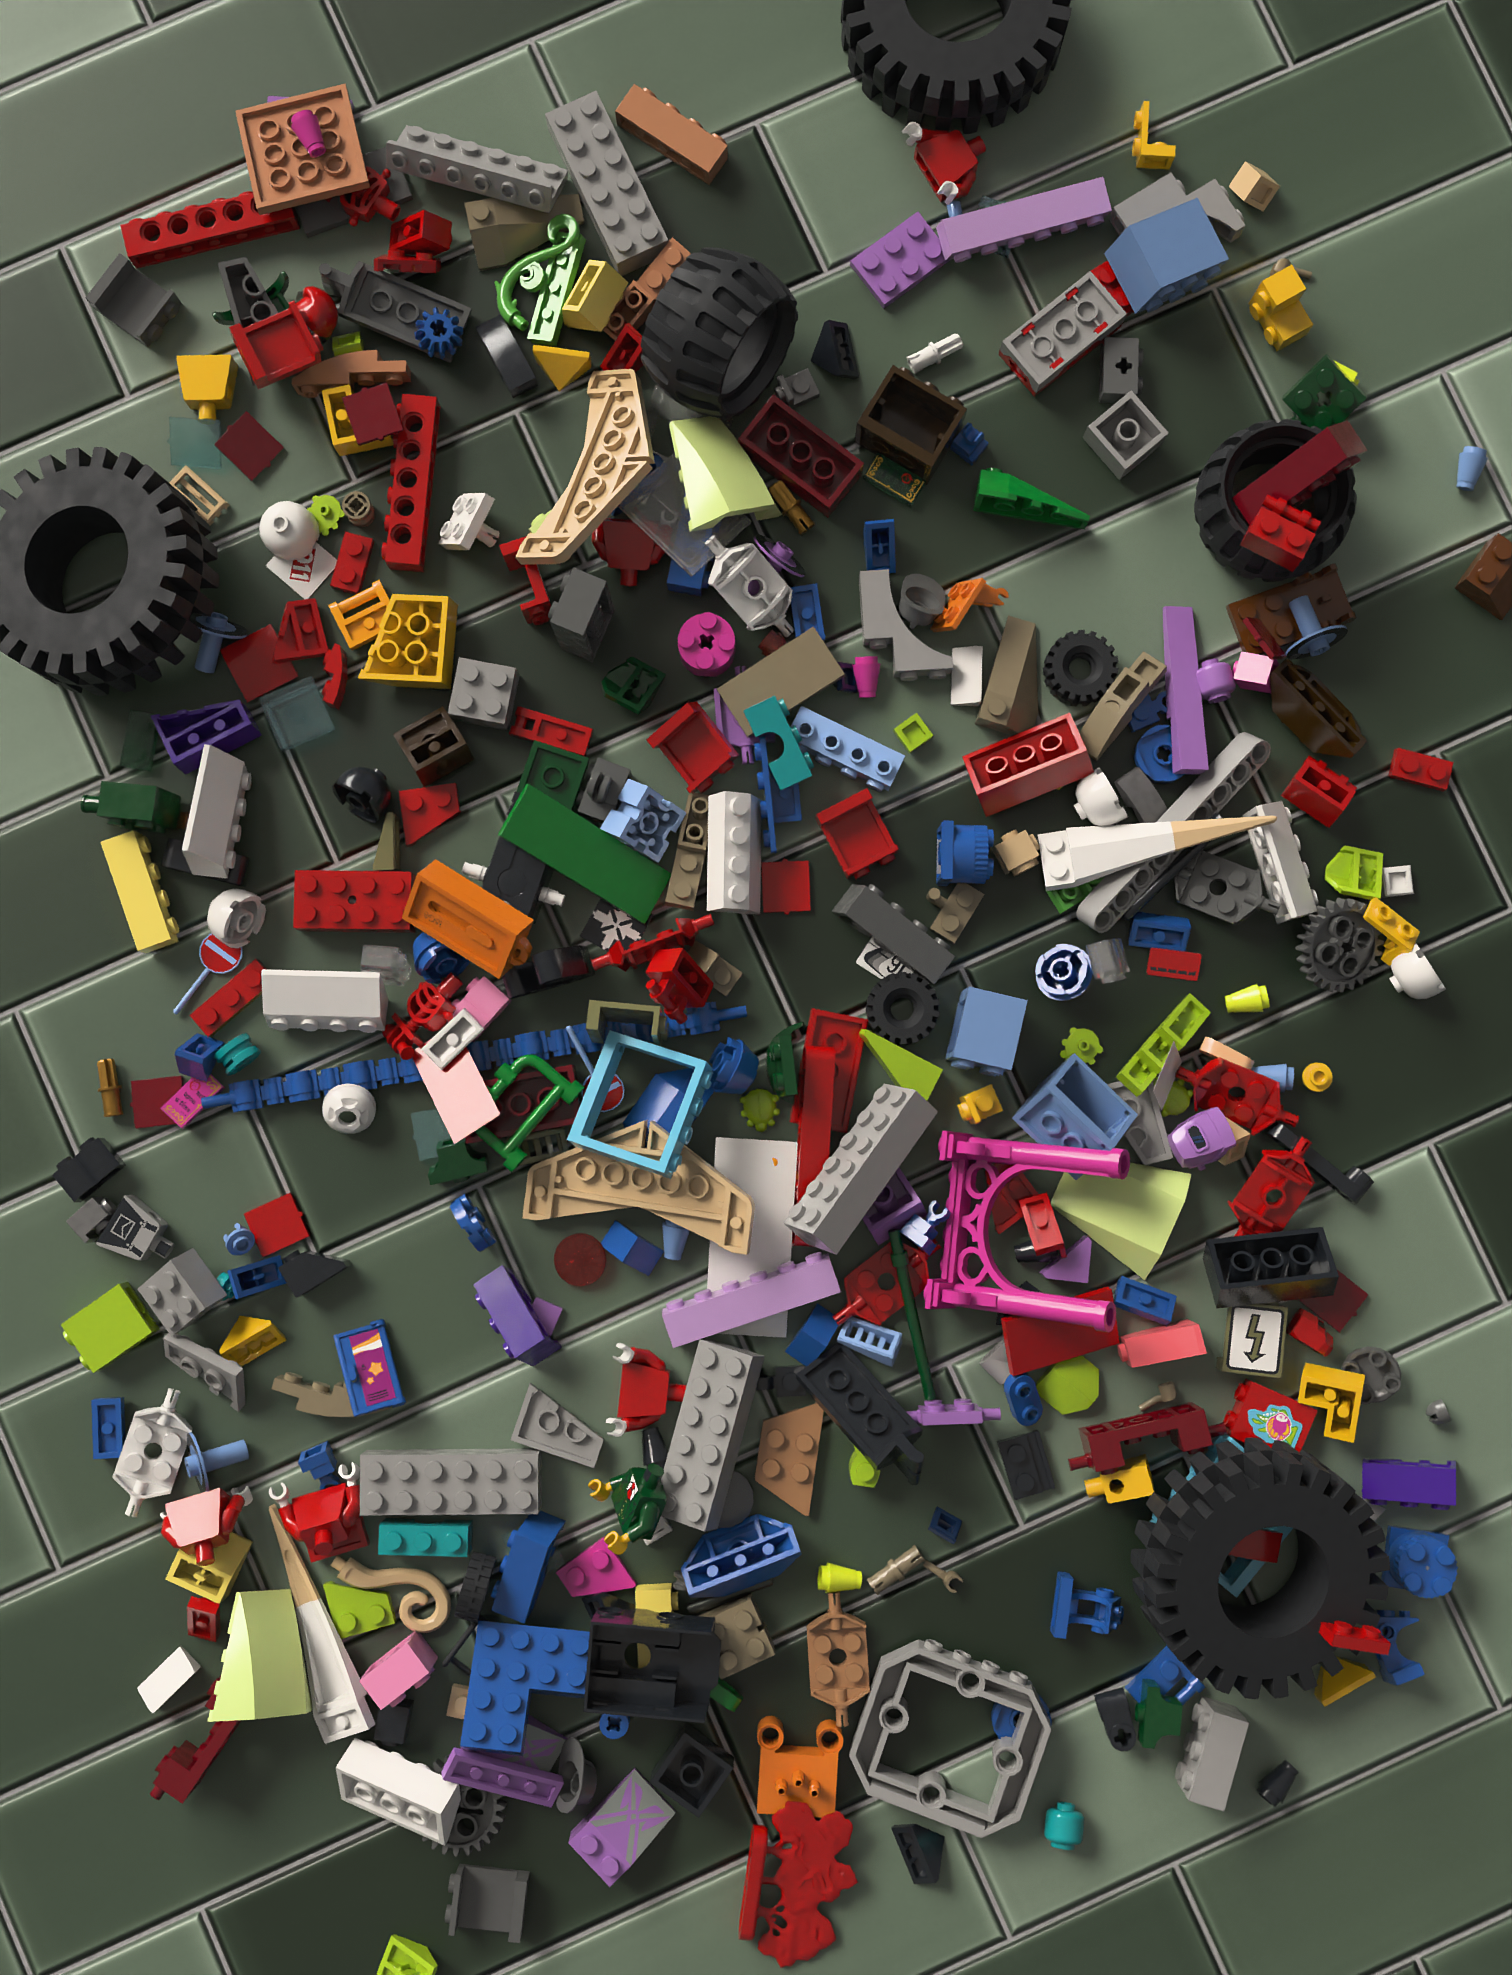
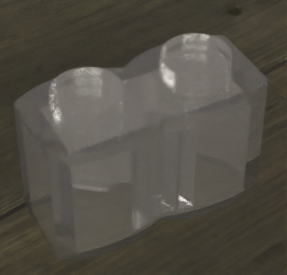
M1121 938L1108 939L1086 946L1095 980L1101 979L1102 984L1126 979L1125 973L1130 972Z
M363 945L362 972L380 973L384 985L404 987L405 980H410L411 964L407 963V955L402 953L401 947Z

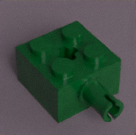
M1328 354L1323 356L1282 398L1293 411V416L1290 419L1301 421V425L1310 428L1315 426L1321 430L1342 423L1367 399L1366 394ZM1328 391L1331 392L1329 403L1325 401L1318 402L1319 392L1324 394Z
M101 781L100 795L90 796L84 794L81 798L80 806L82 812L97 813V816L108 820L107 824L120 826V829L138 831V828L147 829L151 833L165 834L166 829L177 830L181 796L158 786Z

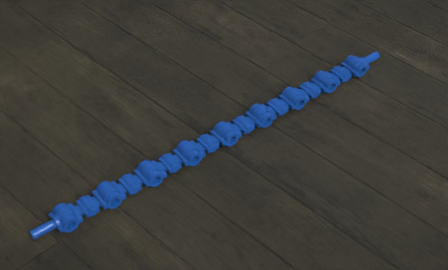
M716 1002L705 1003L704 1007L687 1008V1020L683 1024H678L675 1019L672 1020L667 1016V1023H669L668 1037L686 1035L685 1029L690 1028L691 1035L719 1031L720 1021L747 1017L746 1006L717 1010ZM607 1021L608 1027L605 1030L604 1044L610 1030L648 1043L653 1042L651 1036L652 1025ZM586 1023L572 1026L585 1053L597 1052L603 1049L604 1044L592 1043L586 1030ZM566 1028L550 1031L551 1037H546L544 1030L515 1035L516 1043H511V1038L494 1040L493 1047H489L488 1040L471 1042L466 1046L478 1071L493 1069V1061H496L497 1067L502 1066L505 1062L510 1065L514 1062V1058L527 1054L537 1055L544 1060L550 1059L549 1052L553 1051L554 1057L572 1054L571 1048H576ZM396 1057L378 1060L379 1066H375L374 1060L343 1064L344 1072H340L339 1067L322 1069L321 1076L317 1075V1069L285 1074L286 1082L282 1081V1077L263 1079V1086H260V1079L229 1084V1093L201 1098V1104L203 1109L231 1104L233 1113L264 1108L263 1100H267V1105L285 1103L286 1096H289L290 1103L321 1098V1090H324L326 1096L332 1088L342 1084H355L366 1090L378 1088L377 1081L380 1080L382 1086L400 1083L399 1077H404L405 1084L420 1082L423 1079L413 1058L409 1060L401 1058L399 1063H397Z

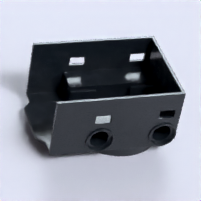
M617 1607L597 1608L590 1622L583 1712L705 1723L709 1708L710 1691L718 1685L721 1640L715 1634L716 1618L682 1615L674 1612L659 1613L638 1608L630 1610ZM641 1643L649 1648L651 1659L646 1666L635 1668L627 1663L625 1650L630 1644Z

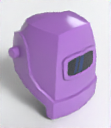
M1218 1107L1207 1109L1189 1117L1184 1122L1178 1124L1167 1136L1172 1153L1181 1167L1188 1169L1198 1167L1199 1171L1206 1169V1164L1220 1160L1229 1149L1237 1144L1227 1119Z

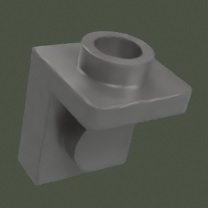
M808 368L787 378H784L783 374L777 377V387L774 388L776 396L792 409L820 397L819 390Z

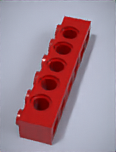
M251 191L243 192L239 196L229 199L217 198L211 203L200 206L189 205L183 210L175 212H160L151 218H135L130 220L129 223L120 225L127 256L136 269L300 229L295 207L259 215L254 195ZM236 215H243L241 219L232 221ZM215 221L213 226L205 227L208 222ZM182 228H188L185 233L178 234ZM160 234L157 240L150 241L154 235Z
M402 394V402L397 404L396 409L404 431L393 435V447L397 450L396 459H392L390 464V474L394 476L393 487L389 486L387 501L388 504H391L390 515L386 514L384 528L385 532H388L387 543L383 542L381 555L382 560H385L389 569L424 572L441 406L435 396ZM413 424H423L419 431H409ZM411 451L420 452L416 459H407V455ZM410 478L417 479L413 487H404L406 480ZM404 507H414V510L410 515H401V511ZM401 535H411L409 542L405 544L398 543Z

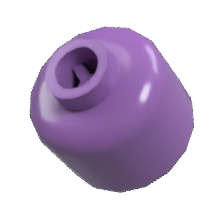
M1217 658L1202 662V668L1196 672L1202 699L1208 700L1211 704L1229 699L1231 693L1236 688L1230 664L1219 662Z

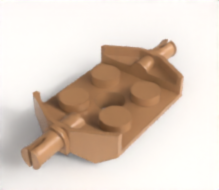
M839 1591L835 1592V1603L833 1592L828 1593V1612L815 1618L806 1627L811 1696L834 1706L836 1709V1726L842 1727L841 1715H843V1725L846 1727L849 1725L847 1708L850 1704L870 1692L866 1623L854 1615L843 1612ZM837 1648L844 1650L846 1653L845 1660L838 1664L832 1662L829 1658L831 1651Z

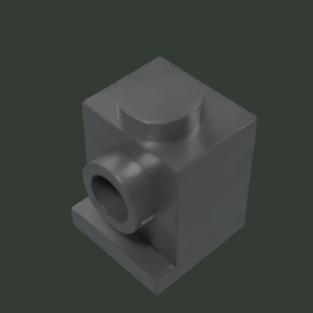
M92 1197L66 1222L84 1243L94 1242L99 1238L95 1233L101 1234L117 1208L106 1197L104 1199L102 1197Z

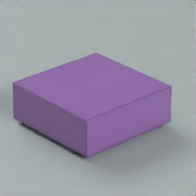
M536 1297L532 1307L548 1335L551 1336L563 1308Z

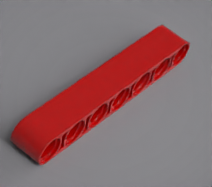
M805 1045L803 1048L796 1172H798V1179L795 1181L794 1205L798 1204L806 1193L807 1186L816 1179L823 1169V1164L829 1158L835 1070V1048L830 1046ZM792 1231L793 1246L814 1247L806 1244Z

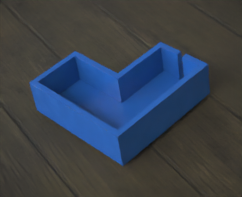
M478 1620L460 1747L463 1750L523 1756L532 1693L585 1698L590 1632Z

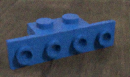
M763 736L759 737V743H754L755 760H761L762 772H757L758 789H764L765 801H760L761 819L767 818L768 830H763L764 847H770V852L776 853L774 823L802 820L799 783L780 790L768 765L766 737Z

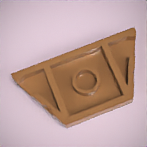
M817 1402L800 1409L788 1411L779 1416L775 1415L763 1419L754 1478L756 1482L805 1516H809L824 1413V1410Z

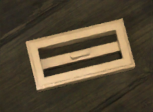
M186 465L169 482L189 499L176 487L178 483L183 485L210 510L206 514L191 501L198 509L196 513L210 526L214 523L213 519L216 516L219 517L222 514L221 511L230 506ZM186 475L191 477L200 487H202L210 496H212L218 502V504L216 506H213L204 496H202L194 487H192L184 479V477Z

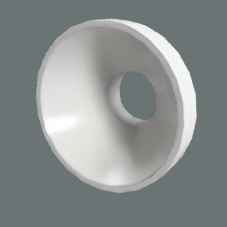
M338 1085L332 1088L324 1097L322 1105L323 1117L332 1129L340 1133H359L371 1125L376 1113V1102L372 1094L359 1085ZM343 1111H351L356 1115V1120L350 1123L344 1122L340 1119L339 1114Z

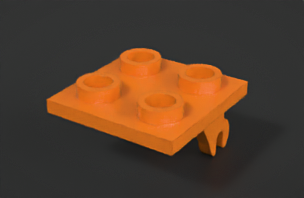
M983 578L958 582L949 591L948 597L950 598L944 606L942 614L937 615L934 619L935 622L930 630L933 632L956 630L971 605L992 607L994 604L1001 606L1004 605V602L998 598V595L1000 594L1002 597L1008 598L1009 594L1004 588L995 589L985 584L987 581Z

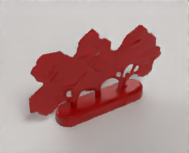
M787 1801L785 1808L778 1810L772 1816V1823L780 1833V1841L774 1846H767L768 1828L764 1825L753 1824L739 1919V1940L752 1941L755 1937L757 1919L759 1917L765 1918L770 1930L761 1936L758 1941V1949L763 1955L775 1957L780 1968L785 1966L791 1967L796 1960L809 1961L820 1950L826 1949L836 1941L832 1924L817 1910L818 1904L822 1901L833 1902L840 1896L841 1890H848L859 1883L850 1865H844L835 1859V1856L849 1845L853 1831L852 1822L849 1819H845L844 1815L839 1811L827 1814L820 1821H816L809 1805L798 1801ZM786 1843H791L792 1845L791 1849H782V1847ZM766 1854H773L782 1860V1865L776 1871L774 1877L763 1876ZM762 1884L777 1885L781 1889V1899L772 1908H766L759 1904ZM780 1906L785 1907L782 1912L776 1911ZM775 1914L784 1918L787 1922V1927L783 1929L775 1924L776 1918H773L772 1915ZM773 1929H776L778 1932H780V1935L774 1936Z

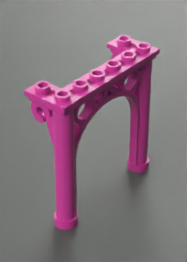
M942 1130V1137L938 1143L939 1160L952 1161V1168L948 1175L950 1192L946 1200V1208L951 1212V1215L947 1219L943 1230V1241L945 1243L944 1253L940 1260L941 1278L927 1279V1285L924 1288L923 1294L925 1309L963 1307L1094 1327L1096 1331L1110 1332L1114 1327L1116 1319V1307L1113 1302L1028 1291L1008 1281L998 1269L991 1253L988 1234L989 1219L993 1204L1002 1188L1013 1177L1022 1172L1041 1169L1106 1176L1123 1180L1127 1177L1130 1168L1128 1150L1112 1148L1111 1151L979 1138L973 1137V1134ZM992 1163L1011 1164L1014 1166L999 1174L997 1168ZM982 1168L988 1171L992 1182L984 1193H980L975 1184L976 1175ZM971 1197L983 1200L981 1204H976L975 1209L970 1214ZM968 1231L972 1235V1242H977L978 1247L966 1248ZM973 1253L980 1257L984 1265L976 1278H972L967 1272L968 1259ZM990 1276L1002 1289L983 1287L981 1284L986 1282Z

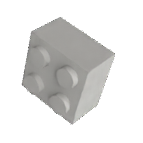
M1131 390L1087 427L1083 439L1120 480L1158 449L1169 433Z
M459 657L448 715L454 721L509 731L520 676L517 669Z
M194 1248L171 1259L137 1289L171 1337L194 1324L227 1296Z

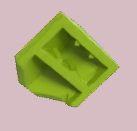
M1345 845L1326 865L1325 880L1340 894L1368 900L1377 897L1380 900L1383 853Z
M1082 1355L1052 1364L1035 1383L1038 1394L1062 1415L1086 1410L1099 1396V1369Z
M394 1934L390 1937L377 1975H435L438 1965L427 1946Z

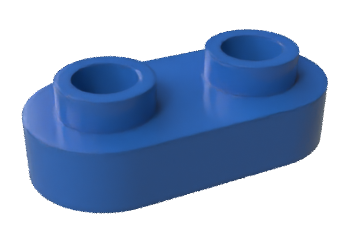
M1027 1373L1016 1376L1010 1374L1005 1380L1004 1392L1012 1416L1023 1426L1033 1425L1040 1419L1043 1413L1036 1384Z

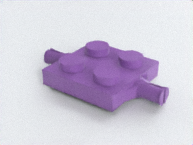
M740 666L734 668L735 676L740 674ZM742 666V672L747 670L746 666ZM714 688L716 726L732 746L741 748L742 764L747 765V753L749 764H754V743H759V737L763 736L766 737V743H775V733L766 732L757 737L753 735L747 738L717 692V688Z
M955 1399L954 1404H942V1400L924 1401L925 1405H918L917 1411H906L917 1424L922 1423V1425L983 1423L985 1420H1001L1000 1408L982 1409L976 1403H972L971 1399Z

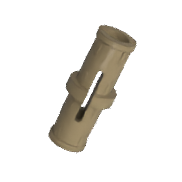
M913 1545L912 1548L895 1560L892 1558L888 1560V1565L870 1578H867V1581L874 1588V1592L879 1595L880 1592L898 1579L900 1582L904 1580L905 1574L926 1560L921 1552L918 1551L916 1545Z

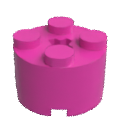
M711 612L695 615L684 623L677 639L680 659L685 668L697 676L715 677L724 673L733 663L736 651L735 635L729 623ZM712 642V648L710 650L707 647L702 649V643Z

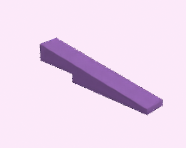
M1165 606L1163 607L1164 661L1167 666V672L1165 673V690L1167 691L1166 718L1171 720L1173 774H1202L1209 770L1201 690L1196 676L1199 668L1192 607Z

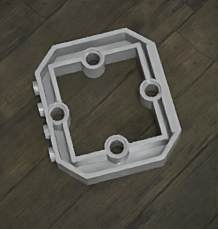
M918 1639L881 1656L849 1752V1757L867 1795L980 1838L1020 1821L1051 1732L1050 1719L1032 1682L1023 1673L1018 1671L1008 1673L1000 1670V1667L991 1661L983 1660L981 1663L971 1659V1655L964 1651L954 1650L952 1652L946 1650L941 1643L932 1639H926V1642ZM910 1670L954 1686L964 1697L975 1698L980 1696L1020 1711L1012 1737H1001L993 1745V1764L999 1776L989 1804L947 1789L945 1779L937 1772H924L918 1778L879 1763L888 1734L899 1733L908 1725L909 1705L906 1699L902 1697ZM972 1673L978 1677V1680L975 1683L968 1684L962 1678L964 1675ZM894 1708L898 1709L902 1715L894 1719L889 1717L886 1712ZM1009 1751L1015 1757L1011 1761H1004L1000 1758V1755L1003 1752ZM932 1786L937 1788L939 1792L936 1795L930 1796L924 1792V1789Z

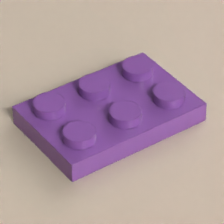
M917 211L850 260V266L884 309L950 260L945 261L938 236Z

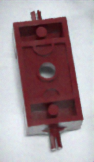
M1193 1402L1078 1428L1085 1455L1068 1459L1070 1471L1088 1467L1092 1468L1095 1472H1100L1101 1475L1113 1474L1118 1472V1467L1125 1466L1120 1445L1121 1441L1128 1445L1142 1441V1436L1152 1434L1154 1438L1170 1435L1171 1442L1183 1452L1187 1451L1191 1455L1199 1451L1204 1452L1205 1447L1213 1445L1211 1438L1227 1435V1431L1223 1422L1208 1426L1203 1408Z
M221 1676L214 1681L206 1693L211 1696L205 1704V1707L210 1710H214L217 1697L214 1694L216 1681H220ZM242 1720L216 1721L209 1732V1737L199 1748L188 1740L179 1748L174 1745L155 1769L159 1774L153 1782L155 1787L150 1792V1795L154 1799L160 1800L166 1792L183 1804L200 1784Z

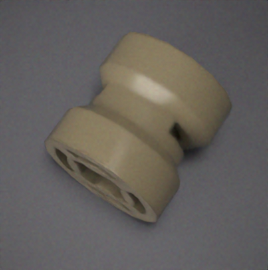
M354 491L344 497L342 509L351 524L362 528L373 522L376 514L375 508L364 493Z

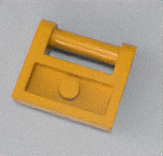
M380 580L373 582L372 587L340 603L335 601L328 605L352 651L375 640L381 629L379 625L390 599ZM379 597L380 602L345 619L344 613Z

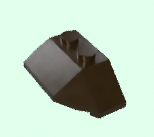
M1286 658L1270 673L1272 711L1312 752L1352 758L1367 742L1365 736L1361 734L1360 727L1353 714L1312 672L1293 664L1292 661Z

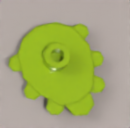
M315 495L312 497L314 503L307 510L314 515L318 522L319 535L322 532L324 536H328L329 528L338 529L337 521L339 517H344L345 513L335 497Z
M1070 1028L1069 1032L1071 1035L1068 1039L1062 1040L1065 1050L1061 1051L1060 1056L1066 1058V1061L1075 1053L1084 1063L1094 1064V1057L1097 1053L1101 1054L1103 1052L1099 1038L1093 1031L1086 1028Z
M1157 1076V1077L1154 1078V1080H1153L1154 1086H1155V1084H1156V1082H1157L1159 1076ZM1179 1079L1173 1082L1161 1111L1162 1117L1179 1115L1189 1107L1190 1099L1194 1094L1193 1090H1187L1184 1086V1080Z
M759 1088L750 1091L746 1096L739 1099L744 1108L741 1111V1116L749 1119L746 1122L748 1127L755 1125L756 1131L762 1133L767 1130V1124L769 1126L775 1125L773 1116L780 1114V1110L776 1108V1102L779 1101L778 1095H773L768 1090Z

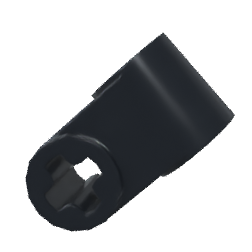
M1123 1687L1094 1695L1100 1718L1112 1746L1119 1751L1132 1749L1136 1743V1733ZM1119 1729H1123L1125 1732L1123 1739L1118 1738Z

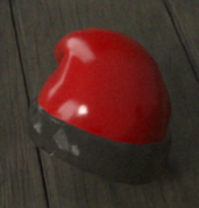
M308 286L303 291L297 293L295 303L298 309L304 308L310 321L307 327L311 335L316 333L321 344L324 345L331 338L338 323V311L333 299L327 292L314 286Z

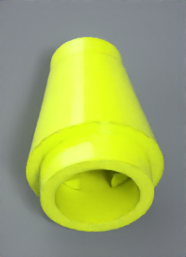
M1255 984L1225 996L1228 1013L1263 1012V1009L1270 1008L1265 985L1258 986Z
M827 1563L826 1566L820 1565L817 1575L818 1589L825 1590V1593L860 1589L862 1585V1572Z

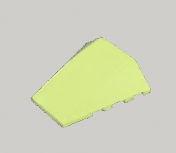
M708 416L676 420L669 423L675 457L679 459L681 470L678 473L680 482L684 483L686 496L683 499L685 509L689 510L691 520L688 522L690 532L713 528L727 516L754 512L757 520H763L782 515L749 456L720 418Z
M1130 1163L1128 1175L1123 1180L1083 1174L1075 1180L1068 1172H1063L1050 1203L1056 1211L1145 1280L1160 1258L1185 1203L1192 1174Z
M291 1589L236 1592L227 1634H230L227 1649L223 1650L221 1662H224L220 1681H216L214 1694L217 1697L214 1710H210L208 1721L255 1720L307 1714L313 1711Z

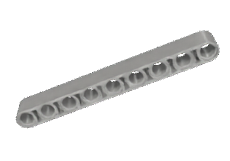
M1247 732L1238 734L1209 765V770L1202 773L1157 822L1207 820L1214 813H1218L1267 761L1271 753L1270 744ZM1184 849L1106 875L1078 906L1076 914L1078 920L1099 933L1107 932Z

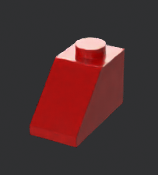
M422 210L391 224L389 249L404 250L406 255H416V252H431L435 256L450 249L452 242V222L429 211Z

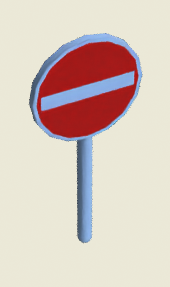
M212 933L203 939L199 949V957L206 968L173 1010V1013L178 1014L210 971L220 974L233 971L242 959L243 948H230L218 940Z
M567 1026L566 1030L590 1072V1075L582 1084L585 1087L581 1092L583 1098L594 1072V1067L571 1026ZM617 1074L614 1075L600 1112L613 1110L620 1105L624 1098V1085Z

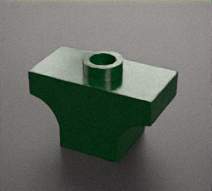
M452 1138L438 1141L436 1152L439 1161L430 1166L428 1178L430 1185L451 1180L454 1183H460L470 1179L471 1175L488 1172L490 1163L487 1152L480 1153L471 1148L470 1144H466L465 1138L456 1144L453 1143Z
M1142 1679L1141 1701L1136 1703L1135 1720L1139 1722L1137 1739L1143 1748L1155 1749L1156 1743L1161 1737L1166 1735L1180 1736L1183 1705L1177 1697L1162 1695L1160 1687L1152 1679Z

